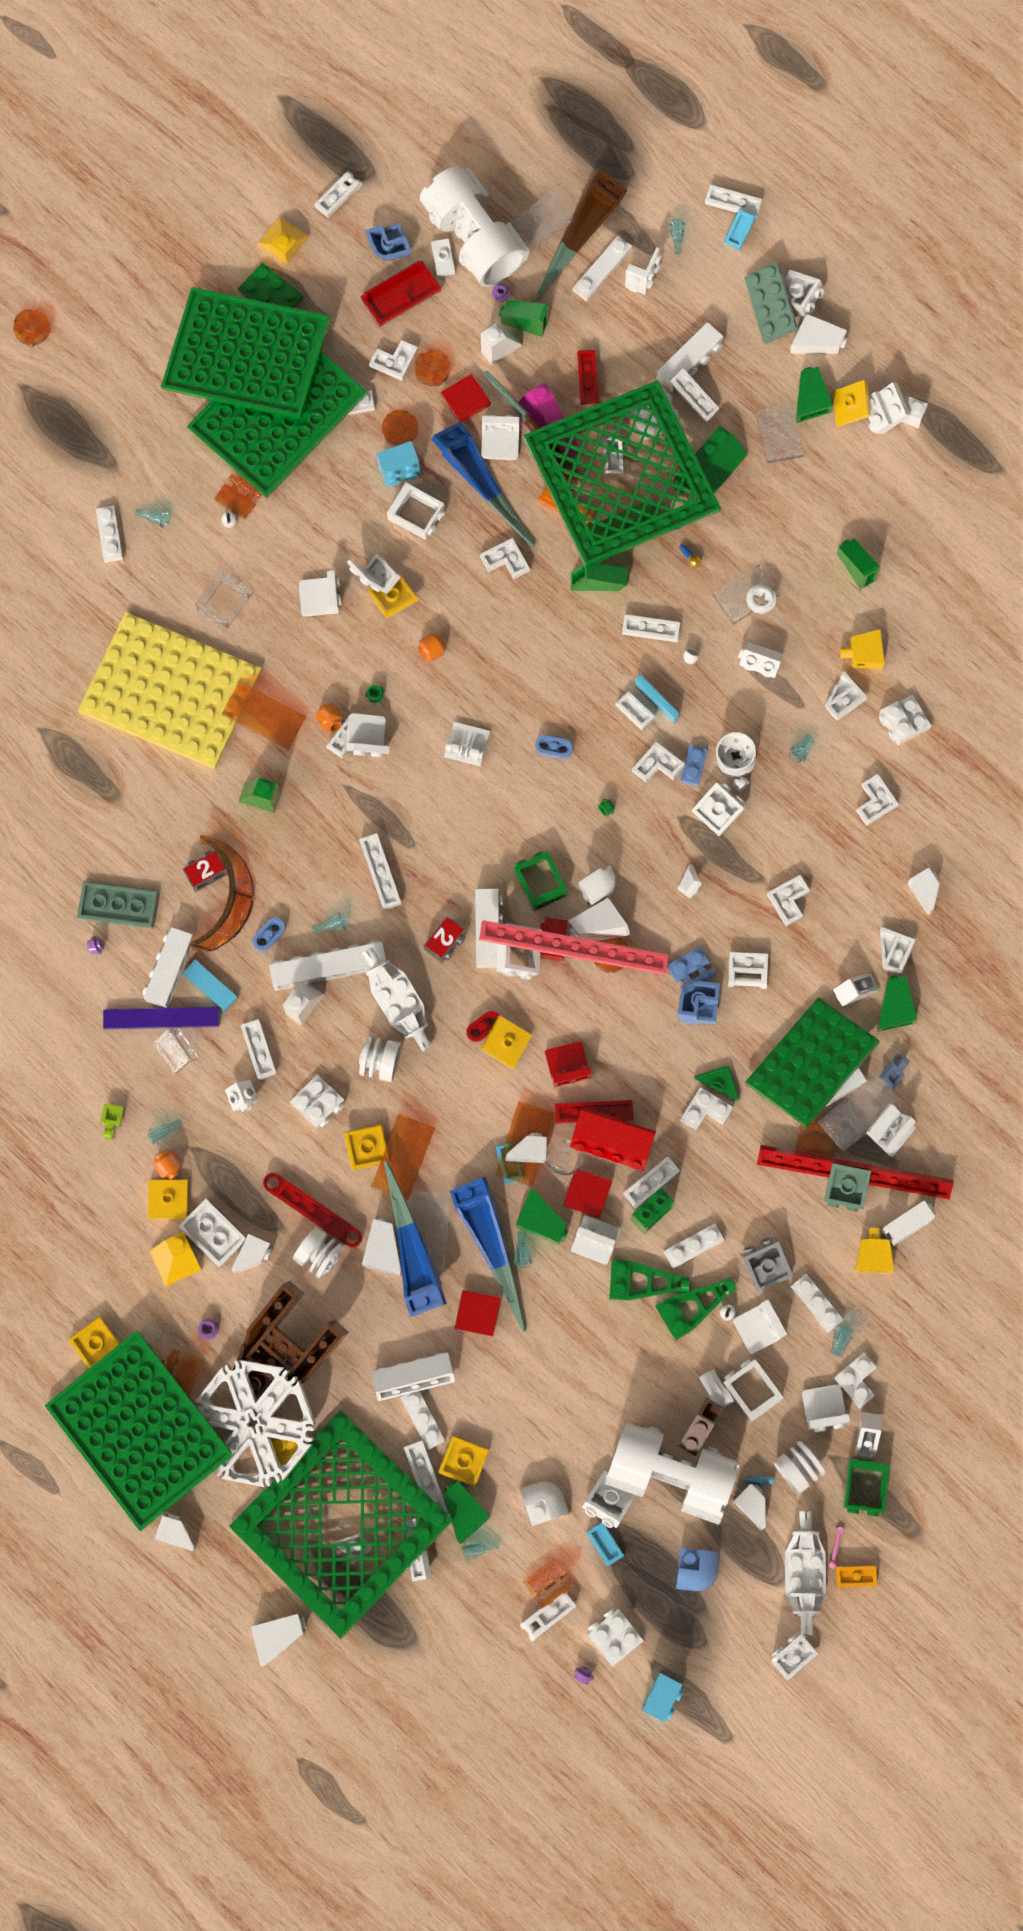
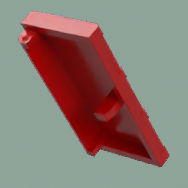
M419 260L367 290L360 297L378 326L381 327L442 290L424 262Z

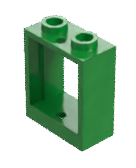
M543 851L533 855L532 859L528 861L525 859L521 860L513 867L514 874L533 912L568 896V890L548 851L545 853ZM546 860L559 887L534 898L521 872Z
M660 1188L632 1214L631 1221L645 1235L673 1208L674 1201Z
M849 1459L842 1508L847 1509L848 1513L859 1514V1510L867 1511L868 1516L879 1517V1513L883 1514L885 1511L890 1465ZM853 1469L881 1473L878 1507L849 1503Z

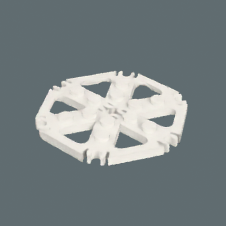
M246 1360L235 1361L236 1369L232 1370L230 1364L222 1367L194 1403L202 1404L196 1406L211 1426L234 1430L225 1442L234 1456L219 1467L220 1471L217 1473V1476L219 1477L225 1473L221 1479L267 1487L272 1485V1476L276 1478L277 1483L285 1480L313 1445L305 1441H314V1438H310L307 1432L309 1430L315 1431L316 1428L308 1426V1424L316 1425L301 1381H298L294 1386L293 1384L296 1383L298 1377H293L291 1381L287 1379L290 1370L282 1373L285 1369L284 1367ZM252 1370L270 1373L274 1376V1381L258 1401L248 1377ZM226 1381L228 1383L237 1409L216 1406L211 1403L210 1398L222 1382ZM290 1394L297 1396L301 1406L303 1418L300 1421L273 1416ZM251 1418L257 1420L256 1428L249 1425ZM270 1437L293 1441L298 1444V1450L286 1465H281L278 1462ZM249 1445L259 1470L257 1476L238 1473L234 1469L235 1463Z

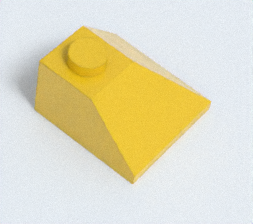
M279 216L258 242V245L288 264L309 238V235Z
M184 1232L166 1239L150 1250L165 1286H169L202 1270Z

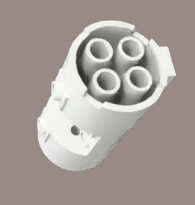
M454 166L439 173L433 178L434 182L429 188L424 187L420 195V202L428 211L430 221L444 232L455 230L457 237L464 241L465 244L461 247L459 260L463 266H466L473 273L481 286L491 287L504 281L528 259L530 250L510 222L507 224L503 222L493 223L482 208L487 205L489 194L469 167L459 169L458 166Z
M626 1422L605 1484L640 1497L644 1496L650 1477L687 1490L681 1508L682 1512L719 1525L724 1514V1510L721 1509H724L728 1503L738 1473L735 1471L739 1468L740 1462L721 1456V1454L717 1453V1449L707 1446L706 1449H701L694 1468L692 1467L693 1464L688 1461L681 1460V1462L673 1460V1456L662 1453V1456L658 1455L664 1434L660 1433V1429L650 1426L649 1429L646 1427L642 1428Z

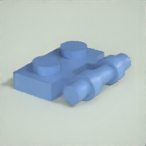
M700 947L667 965V969L676 983L684 980L686 983L680 986L681 991L695 981L708 982L711 980V977L716 975L714 968L708 971L704 969L710 962ZM698 971L700 974L698 977L694 979H691L689 977L690 975Z

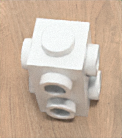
M748 642L745 648H741L738 658H741L740 666L746 670H754L765 677L775 678L784 654Z

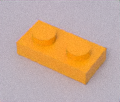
M876 1566L835 1567L836 1588L877 1586Z

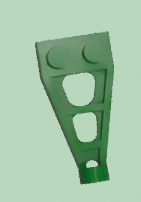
M612 1260L609 1300L631 1301L680 1291L689 1292V1276L674 1275L633 1261ZM637 1272L647 1277L648 1284L644 1289L632 1290L630 1288V1276L632 1273ZM652 1277L666 1278L667 1287L653 1289L651 1286ZM678 1281H681V1287L677 1286Z
M727 1277L721 1282L672 1296L655 1306L676 1341L693 1331L729 1294L737 1289L730 1277ZM722 1285L725 1286V1288L727 1289V1291H724V1290L722 1289ZM709 1291L713 1292L715 1301L704 1307L699 1300V1296ZM694 1301L698 1305L699 1311L692 1319L688 1320L682 1314L679 1306L681 1303Z

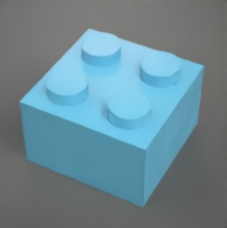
M411 441L376 453L378 469L386 487L396 486L401 481L413 480L420 475L419 460Z
M659 1673L641 1710L663 1722L666 1719L670 1720L675 1710L672 1706L675 1700H680L684 1692L681 1689L682 1684Z

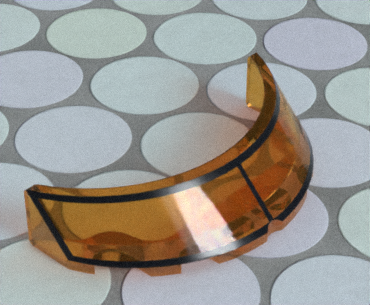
M200 835L201 843L211 845L224 862L229 878V896L220 919L206 934L190 942L192 951L212 952L235 938L241 932L240 930L246 921H248L254 903L252 900L254 885L245 861L232 847L220 840Z

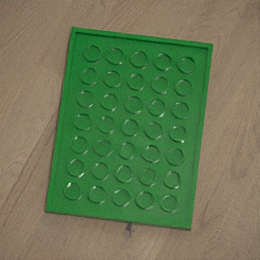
M191 287L161 389L302 419L331 317L325 314Z
M321 352L302 419L211 401L187 425V428L267 499L368 393Z
M138 1330L133 1332L44 1405L139 1531L144 1530L234 1456Z

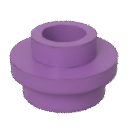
M497 284L492 289V296L496 301L504 302L510 296V289L505 284ZM502 290L504 293L499 294L498 291Z
M93 936L87 941L88 949L92 955L102 953L104 947L100 938L97 939L96 936Z
M206 1319L199 1324L198 1332L202 1338L212 1339L218 1332V1326L213 1320ZM207 1326L212 1327V1331L210 1333L205 1332V1328Z
M583 1666L575 1669L576 1674L574 1678L587 1685L590 1681H593L594 1676L590 1669Z

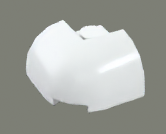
M610 865L606 867V870L603 871L600 868L579 882V888L583 892V899L586 903L590 902L593 905L603 897L609 898L613 894L615 874Z
M541 1481L519 1488L532 1526L570 1514L561 1489L554 1483Z

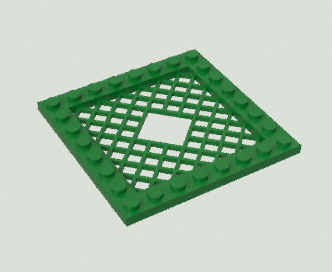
M659 380L523 435V439L585 568L721 511L719 502ZM641 409L651 412L648 420L638 417ZM638 410L636 416L629 414ZM624 416L634 419L632 427L622 424ZM653 416H654V418H655L657 424L651 422V419H652ZM621 417L619 423L613 421V420H615V419ZM637 421L646 424L644 432L634 429ZM608 423L617 426L615 434L605 431ZM604 424L602 430L599 429V428H596L597 426H600V425ZM649 425L659 429L656 436L646 433ZM620 428L630 431L627 439L617 435ZM591 430L601 433L598 441L588 438ZM587 431L586 436L579 435L580 433ZM632 432L642 435L639 443L630 440ZM660 432H662V434H663L665 440H664V439H661V438H658L659 435H660ZM603 434L613 438L610 446L600 442ZM574 437L584 440L581 448L571 445ZM644 437L654 440L652 448L642 445ZM570 438L569 443L563 442V440ZM615 439L625 442L623 450L613 447ZM586 441L596 445L593 453L584 450ZM657 441L667 445L664 453L654 449ZM557 444L567 447L564 455L554 452ZM628 444L637 447L635 455L625 452ZM599 446L608 449L606 457L596 454ZM569 448L579 452L576 460L567 457ZM640 448L650 452L647 459L637 456ZM668 448H670L673 456L666 454ZM611 451L645 463L634 494L599 482ZM582 453L592 456L589 464L579 461ZM652 453L662 456L660 464L650 461ZM554 456L562 458L560 466ZM594 458L604 461L601 469L591 465ZM664 458L674 460L672 469L662 465ZM565 460L575 463L572 471L562 468ZM577 464L587 468L584 476L575 473ZM648 464L658 468L655 476L645 472ZM676 464L678 465L681 472L674 470ZM590 469L599 472L597 480L587 477ZM660 469L670 472L668 480L658 477ZM562 472L570 475L568 482H566ZM672 474L682 477L680 485L670 482ZM573 476L582 479L580 487L570 484ZM643 476L653 479L651 487L641 484ZM684 480L686 481L689 488L682 486ZM585 481L595 484L592 492L582 489ZM656 481L666 484L663 492L653 489ZM597 485L607 488L604 497L595 494ZM668 485L678 488L676 496L665 493ZM570 488L578 491L575 499ZM639 488L649 491L646 499L636 496ZM610 490L620 493L617 501L607 498ZM680 490L690 493L688 501L678 498ZM581 492L590 495L587 504L578 501ZM651 492L661 495L659 503L649 500ZM622 494L632 498L629 506L620 503ZM593 497L603 500L600 508L590 505ZM664 497L674 500L671 508L661 505ZM634 499L644 502L642 510L632 507ZM605 501L615 505L612 513L603 510ZM676 501L684 504L673 509ZM647 504L657 507L654 515L644 512ZM578 505L586 507L583 515ZM618 506L627 509L625 518L615 514ZM588 508L598 512L595 520L585 517ZM659 508L667 511L657 516ZM630 511L640 514L637 522L627 519ZM601 513L610 516L608 525L598 521ZM642 515L651 518L640 523ZM613 518L623 521L620 529L610 526ZM586 521L593 523L591 532L587 526ZM625 523L634 525L623 530ZM596 525L606 528L603 536L593 533ZM608 530L617 532L606 537Z
M340 1410L314 1437V1441L308 1443L313 1445L286 1479L277 1483L275 1478L272 1481V1485L267 1486L229 1527L342 1639L454 1520ZM341 1440H343L346 1444H338V1443H339ZM347 1447V1458H336V1448ZM350 1448L361 1458H350ZM333 1449V1459H323ZM350 1461H361V1472H350ZM364 1461L374 1471L364 1472ZM322 1462H333V1473H322ZM336 1462H347V1472L336 1473ZM319 1464V1473H310ZM350 1475H361V1486H350ZM364 1475H375V1485L364 1486ZM378 1475L388 1485H378ZM322 1476H333V1487H322ZM336 1476H347V1486L336 1487ZM308 1477H319V1487L308 1488ZM305 1478V1488H296ZM389 1488V1499H378V1489ZM361 1489V1500H350V1490ZM364 1489H375V1500H364ZM392 1489L402 1499H392ZM333 1490V1501H322V1491ZM336 1490H347V1501H336ZM294 1491H305V1502H294ZM308 1491H319V1501L308 1502ZM291 1493V1502L281 1503ZM392 1502H403V1513H392ZM361 1503V1543L322 1544V1505ZM364 1503H375V1514H364ZM378 1503H389V1513L378 1514ZM406 1503L417 1513H406ZM305 1505V1516H294V1506ZM308 1505H319V1516H308ZM280 1506H291V1517H280ZM277 1507V1517H268ZM403 1516V1527L392 1528V1517ZM406 1516H417V1527H406ZM420 1516L424 1519V1521H423V1523H422L421 1525H420ZM375 1517V1528H364V1518ZM378 1517H389V1528H378ZM305 1519V1530L294 1531V1520ZM308 1519H319V1530H308ZM277 1520V1531L266 1532V1521ZM280 1520H291V1531H280ZM262 1522L263 1531L258 1527ZM408 1530H415V1531L406 1539V1531H408ZM378 1531H389V1542H378ZM392 1531H403V1542H392ZM364 1532H375V1542L364 1543ZM319 1533V1544H308V1534ZM280 1534H291V1545H280ZM294 1534H305V1545H294ZM267 1535H277V1545ZM389 1545V1556L378 1557V1546ZM392 1545H401L392 1554ZM361 1546V1557L350 1558V1547ZM364 1546H375V1557H364ZM322 1547H333V1558H322ZM336 1547H347V1558H336ZM291 1548L290 1558L281 1549ZM294 1548H305L304 1559H294ZM308 1548H319L318 1559H308ZM375 1560V1571L364 1572V1561ZM378 1560H387L378 1569ZM336 1561H347V1572H336ZM350 1561H361V1572H350ZM304 1562V1572L295 1563ZM308 1562H318V1573H308ZM322 1562H333L332 1573H322ZM347 1575V1587H336V1576ZM350 1575H361V1586H350ZM364 1575H372L364 1584ZM318 1576V1586L309 1577ZM322 1576H332V1587H322ZM332 1590V1600L323 1591ZM336 1590H347L346 1601H336ZM350 1590H358L350 1599ZM345 1604L341 1609L337 1606Z

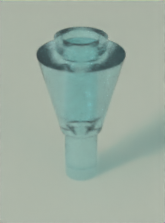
M673 219L668 224L674 242V254L682 253L681 242L686 223L682 222L681 219Z
M136 509L135 516L146 518L162 528L169 523L170 515L166 509L148 511Z
M338 912L323 923L312 926V931L315 934L324 930H345V926L348 925L347 919L344 914L341 915Z
M177 1119L170 1124L149 1129L147 1136L152 1144L156 1143L159 1146L173 1130L183 1124L180 1119Z
M519 1231L517 1232L518 1244L513 1264L517 1265L518 1268H527L533 1262L526 1244L525 1232Z
M497 1540L487 1543L464 1542V1546H461L463 1558L471 1561L489 1550L498 1549L499 1543Z

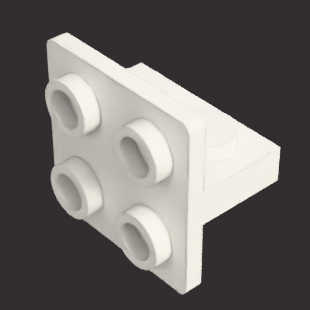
M889 1104L866 1133L889 1156L893 1157L915 1130L914 1124L916 1121L912 1117L902 1114L893 1104Z
M584 1215L581 1225L577 1230L571 1252L607 1265L620 1233V1228Z

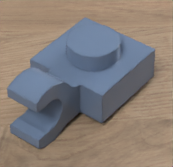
M897 1053L893 1058V1063L889 1062L879 1076L888 1088L894 1090L903 1078L904 1073L902 1070L909 1064L907 1057L904 1056L902 1058Z

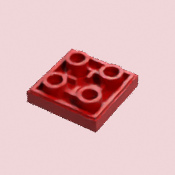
M472 374L441 391V396L460 423L491 405L490 400Z
M575 1169L563 1206L600 1219L612 1181Z
M462 1290L454 1329L493 1337L501 1298Z

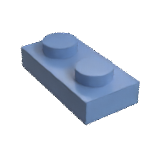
M689 745L685 768L683 769L680 782L699 786L708 749Z

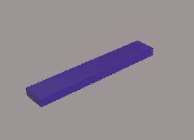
M219 1007L103 1010L104 1030L219 1027Z

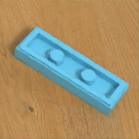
M640 674L635 680V685L674 724L679 719V712Z
M194 960L182 973L224 1012L238 999L233 992L197 960Z

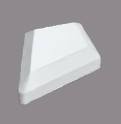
M691 864L688 866L678 887V890L688 898L696 894L702 884Z
M361 1533L333 1542L332 1544L361 1543ZM361 1546L350 1547L351 1558L361 1557ZM364 1546V1556L372 1550L371 1546ZM336 1547L347 1554V1547Z

